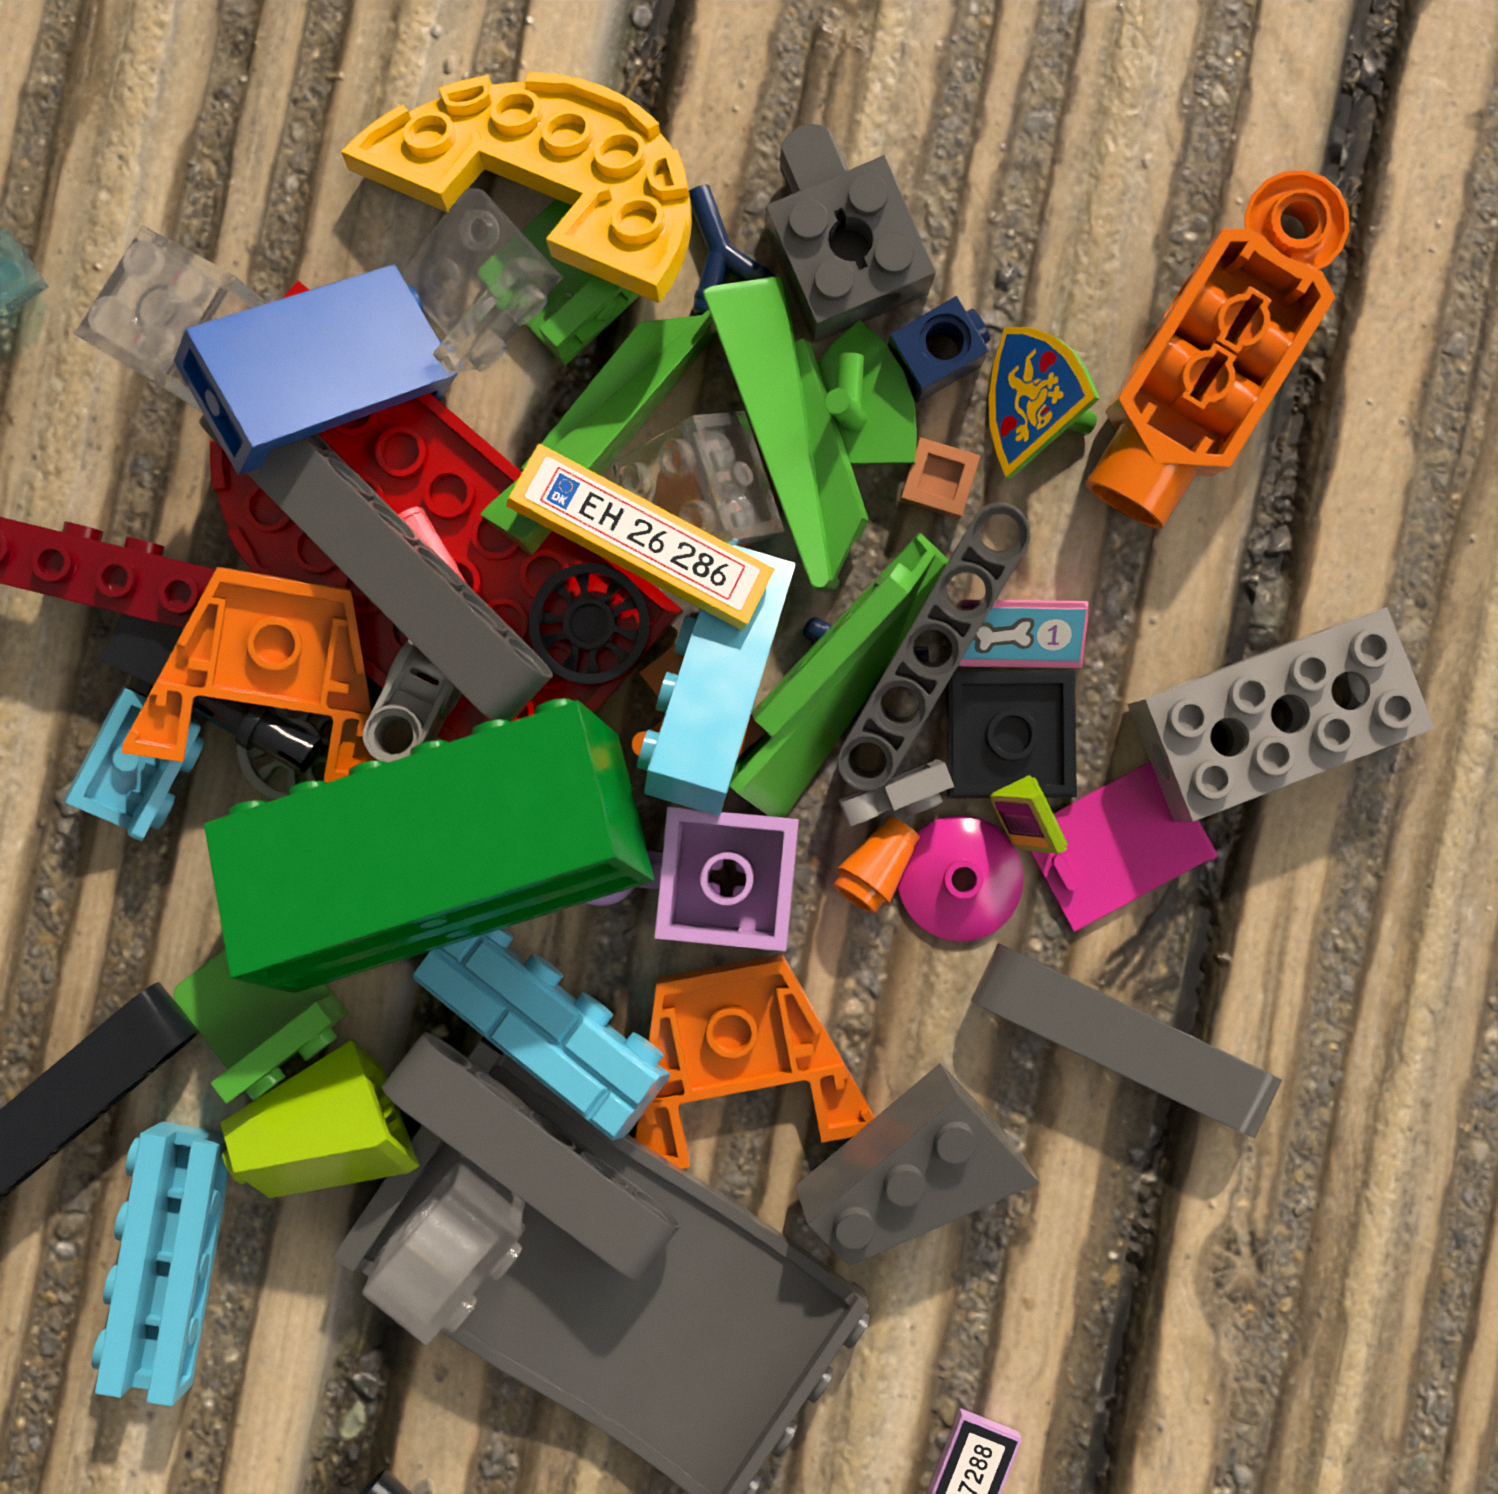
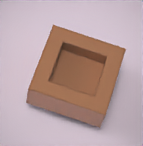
M920 437L916 446V462L910 465L899 502L960 520L964 513L981 455Z

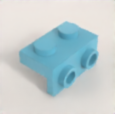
M123 685L64 799L65 803L127 829L128 836L142 841L149 827L158 830L165 822L175 799V795L168 793L179 770L189 773L202 751L204 739L198 736L201 729L200 724L195 717L191 716L186 754L183 762L121 753L123 742L148 698V695Z

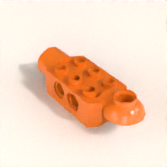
M1307 170L1284 171L1266 179L1251 195L1244 214V229H1222L1202 252L1105 410L1116 430V434L1085 484L1095 496L1115 510L1144 525L1162 529L1195 476L1213 477L1233 464L1336 298L1323 272L1319 270L1328 266L1344 247L1350 231L1349 209L1341 191L1326 177ZM1281 215L1293 216L1301 222L1304 228L1303 239L1291 238L1283 231L1280 220Z

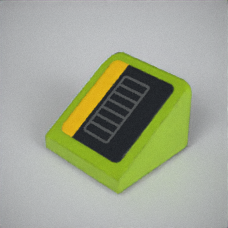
M1028 775L990 795V800L1011 843L1016 848L1054 854L1067 850L1066 845L1068 843L1035 777L1032 778L1031 775Z

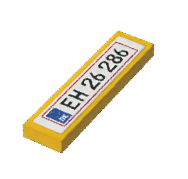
M541 444L537 445L511 492L506 505L508 508L742 631L748 625L775 570L769 565Z

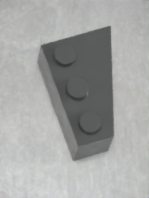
M939 1063L796 1185L807 1225L850 1267L1040 1182L1020 1147L953 1075Z

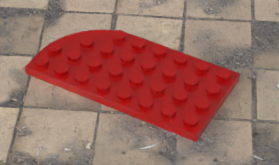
M298 280L283 298L309 291V289ZM431 393L317 433L397 514L412 507H422L444 546L457 564L466 583L534 652L529 634L531 605L541 586L558 571L582 563L603 564L622 572L639 588L649 610L650 634L646 648L637 663L622 676L601 684H579L566 680L552 672V678L513 721L534 715V709L537 706L556 699H570L573 702L578 700L592 713L596 714L683 613V609L651 582L554 531L548 535L535 553L530 556L480 516L482 511L521 476L522 471ZM210 441L212 487L218 495L222 514L229 529L227 531L228 536L242 560L253 573L351 589L365 674L381 688H384L393 661L409 638L247 473L238 476L225 451L215 441ZM590 574L589 593L591 597L598 599L605 595L611 579L601 575ZM576 577L565 581L574 602L584 598ZM623 588L607 605L613 611L631 595ZM553 591L547 598L542 610L559 616L565 614L568 604L566 599ZM638 610L623 612L617 618V625L623 630H639ZM563 623L540 625L541 636L565 633ZM615 633L610 642L628 653L631 652L635 645L634 642ZM561 640L547 651L556 662L562 665L572 653L573 646L569 640ZM602 648L598 651L596 660L600 672L607 671L619 664L612 650ZM580 649L576 672L586 674L590 651ZM422 673L417 674V677L433 685L439 684V681ZM462 694L456 707L445 720L438 737L443 741L452 742L472 735L471 731L475 726L492 720Z

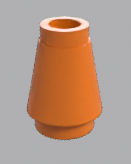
M889 816L883 825L879 826L837 867L840 875L834 882L833 887L848 901L860 909L875 915L882 904H890L914 851V846L920 839L919 835L904 822Z

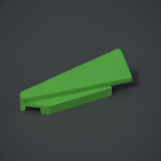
M781 276L706 288L703 290L705 300L811 586L814 590L823 592L836 590L840 583V580L837 578L853 542L860 540L869 518L836 418L825 407V397L828 393L812 344L804 338L795 341L785 281Z
M708 310L699 316L639 322L541 445L602 477L718 333L710 311ZM529 458V459L527 460V462L523 465L522 471H524V469H525L527 463L529 462L530 458ZM518 478L482 511L480 516L532 556L552 530L506 506L508 498L519 480Z
M918 533L752 710L753 719L767 734L735 765L729 786L766 815L783 818L787 816L880 680L946 566L948 559L921 533Z

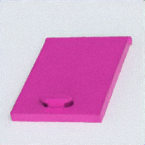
M1151 762L1141 765L1053 813L1068 843L1066 851L1059 854L1030 851L1073 932L1205 861L1214 860L1218 856L1199 820L1194 822H1174Z

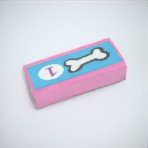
M960 600L956 605L971 607L979 603L980 600ZM996 600L957 667L1082 669L1088 622V601Z

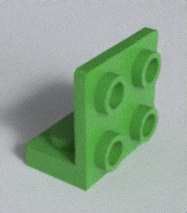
M555 199L481 268L480 276L554 356L566 366L640 295L551 257L546 238L572 207L570 204Z

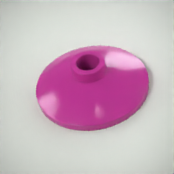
M948 816L937 819L921 828L917 832L920 839L914 846V851L898 884L902 904L910 917L928 933L950 941L964 942L977 940L1001 928L1018 906L1024 881L1021 859L1010 839L998 827L983 819L972 816ZM960 867H967L974 874V884L967 891H957L952 885V875Z

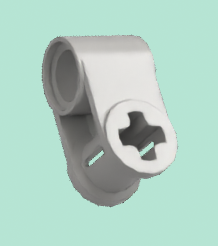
M410 640L403 645L393 661L385 686L364 726V745L369 754L378 761L389 763L410 756V749L414 746L436 740L445 720L452 713L462 696L461 691ZM422 673L439 681V684L433 685L417 677V674ZM406 720L413 728L414 737L412 744L404 752L392 755L384 745L385 732L396 721Z

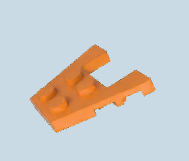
M217 567L132 728L127 734L121 751L124 754L183 762L186 754L194 697L200 695L331 716L333 722L323 781L326 783L349 776V769L357 764L378 761L369 754L363 739L364 726L372 711L351 589Z
M783 954L657 977L648 1041L663 1053L664 1057L658 1064L671 1075L639 1118L635 1139L681 1169L690 1168V1157L680 1111L682 1103L805 1080L811 1085L821 1143L853 1137L875 1118Z

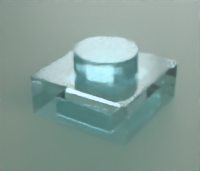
M5 227L0 230V319L49 287L16 236Z

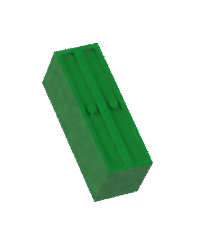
M570 699L551 700L537 706L534 709V715L513 722L508 720L484 722L475 726L470 736L452 742L443 740L424 742L411 748L410 756L389 763L385 761L360 763L349 769V776L328 783L324 781L303 782L289 788L288 796L270 802L248 801L239 803L228 809V816L204 823L230 978L281 991L297 993L654 882L619 735L578 700L574 702Z

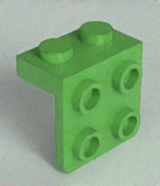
M225 949L175 987L173 993L176 1003L196 1026L201 1036L227 1069V1071L211 1082V1085L226 1104L245 1093L249 1095L252 1101L264 1095L286 1077L280 1070L282 1065L298 1053L304 1061L316 1055L337 1038L331 1028L350 1014L327 983L301 992L290 993L231 979Z

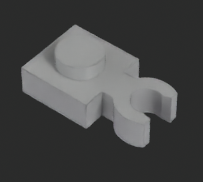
M934 759L894 775L884 786L876 790H859L839 798L838 801L847 823L850 826H854L891 809L895 811L904 807L907 815L930 809L943 802L940 792L950 789L954 785L945 762Z

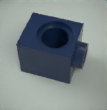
M955 296L891 333L887 346L904 370L913 398L916 403H919L981 367L989 353L986 344L990 342V336L985 323L976 310L971 308L966 311L959 298ZM936 335L946 336L957 346L958 355L949 360L937 359L928 351L926 340Z

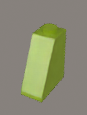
M350 1040L220 1122L227 1147L222 1153V1158L228 1172L239 1184L247 1182L268 1198L407 1174L418 1168L419 1163L399 1107L391 1101L382 1089V1085L388 1079L385 1068L353 1040Z

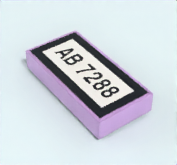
M959 1408L926 1494H1001L1022 1441L1019 1431Z

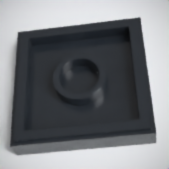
M1075 671L954 672L946 685L947 769L954 787L947 789V798H990L993 792L1028 775L1036 778L1045 798L1077 797Z

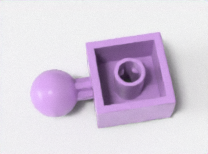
M667 807L663 851L647 850L655 881L586 903L594 906H608L622 901L635 888L659 890L655 939L786 951L799 819L721 812L720 816H716L696 809ZM726 859L736 861L737 871L746 873V884L737 885L733 895L724 894L722 883L712 881V871L722 869Z

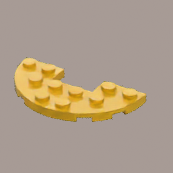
M527 72L525 82L492 85L489 75L458 81L439 87L441 98L421 105L408 112L403 104L395 107L360 132L341 151L349 171L447 213L484 169L572 205L571 209L546 238L551 257L657 303H661L672 287L683 265L689 246L692 227L691 201L684 166L677 149H672L668 141L660 133L659 123L639 105L622 94L583 79L559 74Z

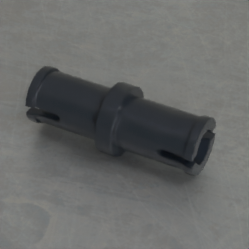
M200 695L194 697L193 714H198L235 735L236 744L242 748L251 750L255 747L294 769V772L299 775L304 774L309 769L320 751L318 748L322 745L321 738L312 736L276 715L275 707Z

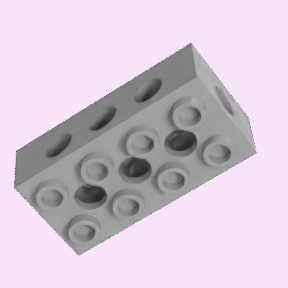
M1387 607L1359 615L1127 704L1174 822H1194L1435 729ZM1334 681L1339 684L1343 694L1340 706L1336 704L1331 693ZM1274 702L1281 706L1285 715V722L1281 730L1274 725L1271 718V709ZM1215 724H1218L1224 730L1227 737L1226 748L1222 754H1219L1211 744L1210 735Z

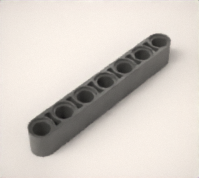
M203 414L199 420L201 427L222 448ZM318 434L271 450L261 468L247 472L254 482L461 693L488 718L512 722L552 678V672L547 664Z

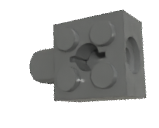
M808 124L799 126L790 132L781 146L779 167L791 195L766 205L765 231L813 342H819L847 330L858 320L866 322L928 295L936 271L885 155L849 170L834 135L825 126Z

